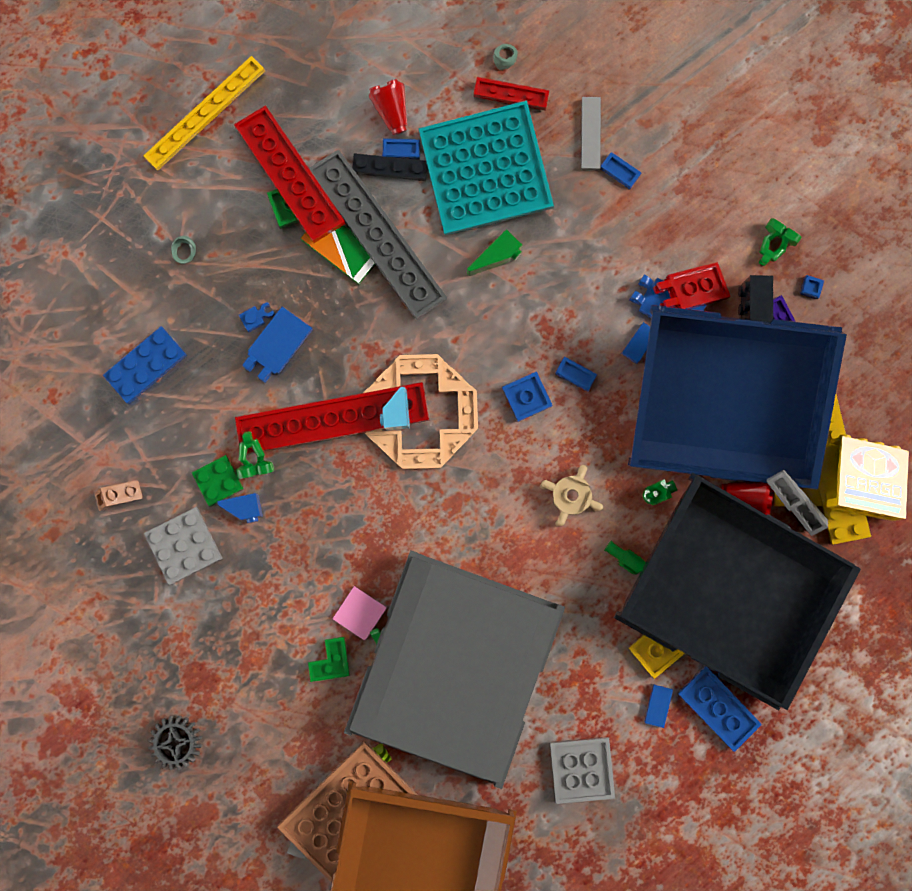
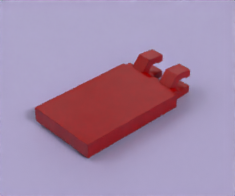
M718 262L669 274L664 281L658 282L653 287L655 294L669 292L671 298L664 300L659 305L666 307L692 309L731 297Z

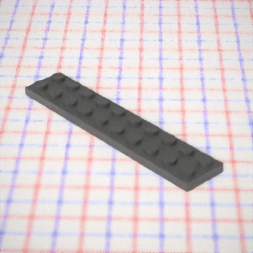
M339 149L309 168L344 219L346 225L416 320L447 300V296Z

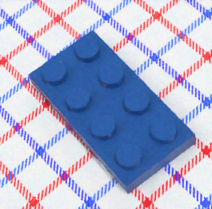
M161 326L103 374V376L123 400L130 404L187 355Z
M705 666L677 693L733 752L762 725Z

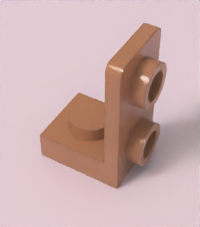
M131 481L102 487L95 492L99 511H103L113 505L142 499L139 482Z

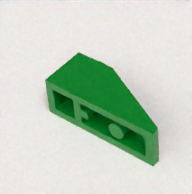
M506 229L467 268V275L472 276L507 264L512 259L516 260L522 254L523 244Z

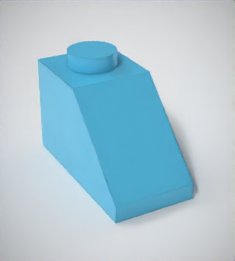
M405 387L398 389L383 407V414H380L381 426H384L387 431L410 428L408 398Z

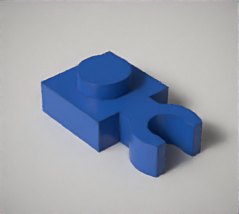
M268 302L262 304L259 310L254 306L239 315L248 332L264 325L263 318H271L275 315L273 311L265 312V309L270 307Z

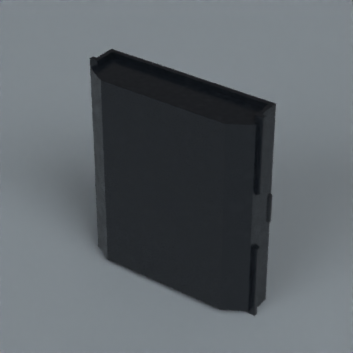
M692 472L688 478L691 481L690 485L681 496L626 598L622 611H617L613 618L671 651L679 650L712 671H717L719 678L779 711L780 708L788 710L861 569L804 535L790 529V526L769 514L765 515L746 502Z

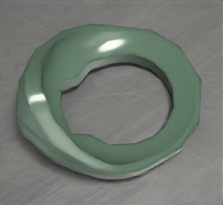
M510 44L498 46L493 55L496 67L499 70H505L514 65L518 56L517 49ZM502 49H510L513 55L508 59L500 57L499 52Z
M187 236L177 237L171 246L172 257L181 264L189 263L196 254L195 243ZM181 243L189 244L191 249L190 256L185 260L180 259L177 255V250Z

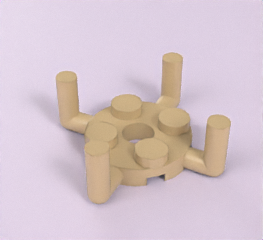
M581 465L578 468L576 476L565 477L557 484L547 480L542 481L540 484L542 489L553 491V502L561 511L555 523L557 527L565 524L568 515L580 514L588 507L593 508L595 512L603 509L601 503L592 500L591 489L584 480L587 472L586 465ZM569 490L577 492L578 497L575 501L567 498Z

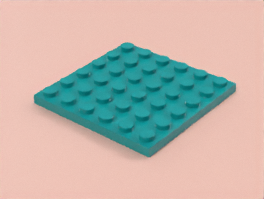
M527 101L418 128L445 236L554 208Z

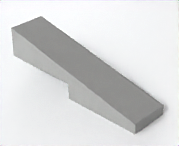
M784 470L767 479L768 484L789 511L792 510L811 536L828 528V519Z

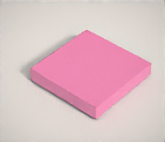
M354 586L333 617V620L363 640H366L387 607Z

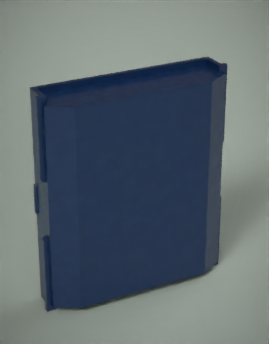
M651 305L650 313L652 314L632 454L629 457L628 466L688 474L693 472L696 475H705L717 479L746 480L768 483V478L784 470L799 487L818 489L847 336L846 333L842 332V327L773 319L771 322L721 317V314L717 312Z

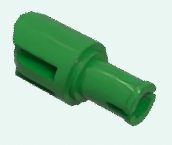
M612 540L604 549L605 552L618 559L619 566L633 575L639 574L646 563L645 560L632 550H623Z

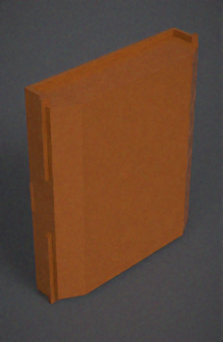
M348 782L336 847L339 859L337 870L333 875L331 891H501L506 874L517 810L508 809V813L491 807L375 787H356V782Z

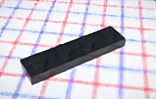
M354 153L352 164L356 174L426 181L428 167L427 161L357 153Z

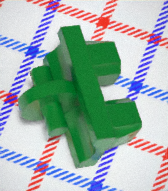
M664 479L646 487L643 492V499L646 503L653 506L672 498L671 493L678 490L673 480L666 483Z

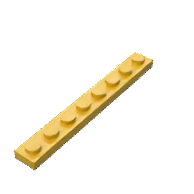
M250 56L144 154V158L157 171L161 169L265 72V69Z

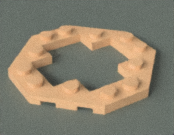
M438 354L399 355L391 366L363 392L401 386L400 375L438 374L439 393L458 392L459 429L440 430V449L402 450V431L377 430L365 433L401 469L442 468L478 430L477 390L469 385Z

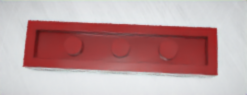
M477 77L473 97L507 104L527 101L529 108L546 111L550 90Z

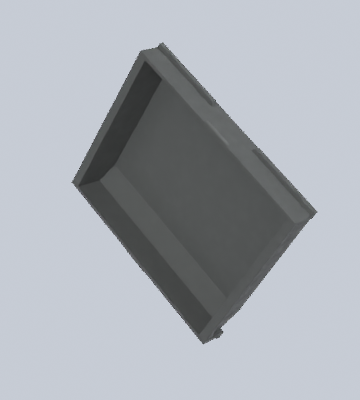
M410 550L387 613L388 621L380 634L374 651L373 662L371 666L367 667L344 734L350 736L352 733L486 780L491 782L494 787L502 789L525 725L523 718L539 672L544 670L565 606Z

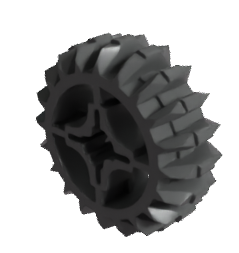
M181 715L177 716L176 721L174 716H170L168 720L164 718L161 720L162 725L157 723L155 725L157 730L150 732L155 737L148 739L149 742L153 743L148 749H154L155 752L151 754V757H158L155 761L156 764L163 761L162 768L169 764V770H173L175 765L177 770H181L182 764L188 767L190 765L189 761L192 763L196 761L194 755H200V751L196 749L203 746V744L197 743V741L202 739L201 735L196 736L200 729H193L196 724L195 722L188 725V717L183 722ZM176 727L183 729L188 734V736H181V734L179 733V729H177ZM170 728L168 740L161 742L164 731ZM175 738H176V740H178L179 742H180V741H183V742H181L179 745H177L176 747H175V745L173 746V744H168V743L172 742L173 740H175ZM190 743L188 753L185 757L181 758L183 745ZM163 749L170 750L174 758L169 757Z

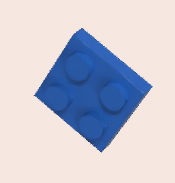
M537 371L502 387L517 422L553 406Z

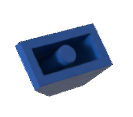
M256 493L217 501L220 507L240 520L247 521V524L258 522V518L263 517L259 495Z

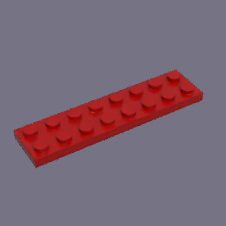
M266 105L234 124L313 243L345 224L344 219Z

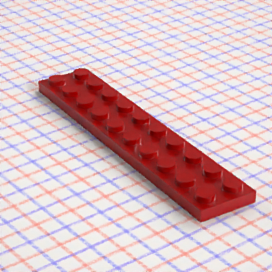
M420 382L235 417L238 442H243V433L250 431L252 438L259 440L264 452L383 430L385 428L381 426L380 414H383V407L400 387H405L407 390L410 424L430 421L424 384ZM252 447L247 449V454L255 453Z

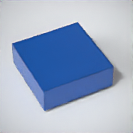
M806 275L800 294L818 300L825 280Z

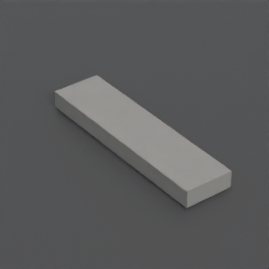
M582 97L581 170L600 171L601 97Z

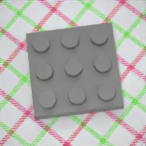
M198 507L144 533L168 585H172L223 559Z
M609 737L550 742L556 804L615 799Z

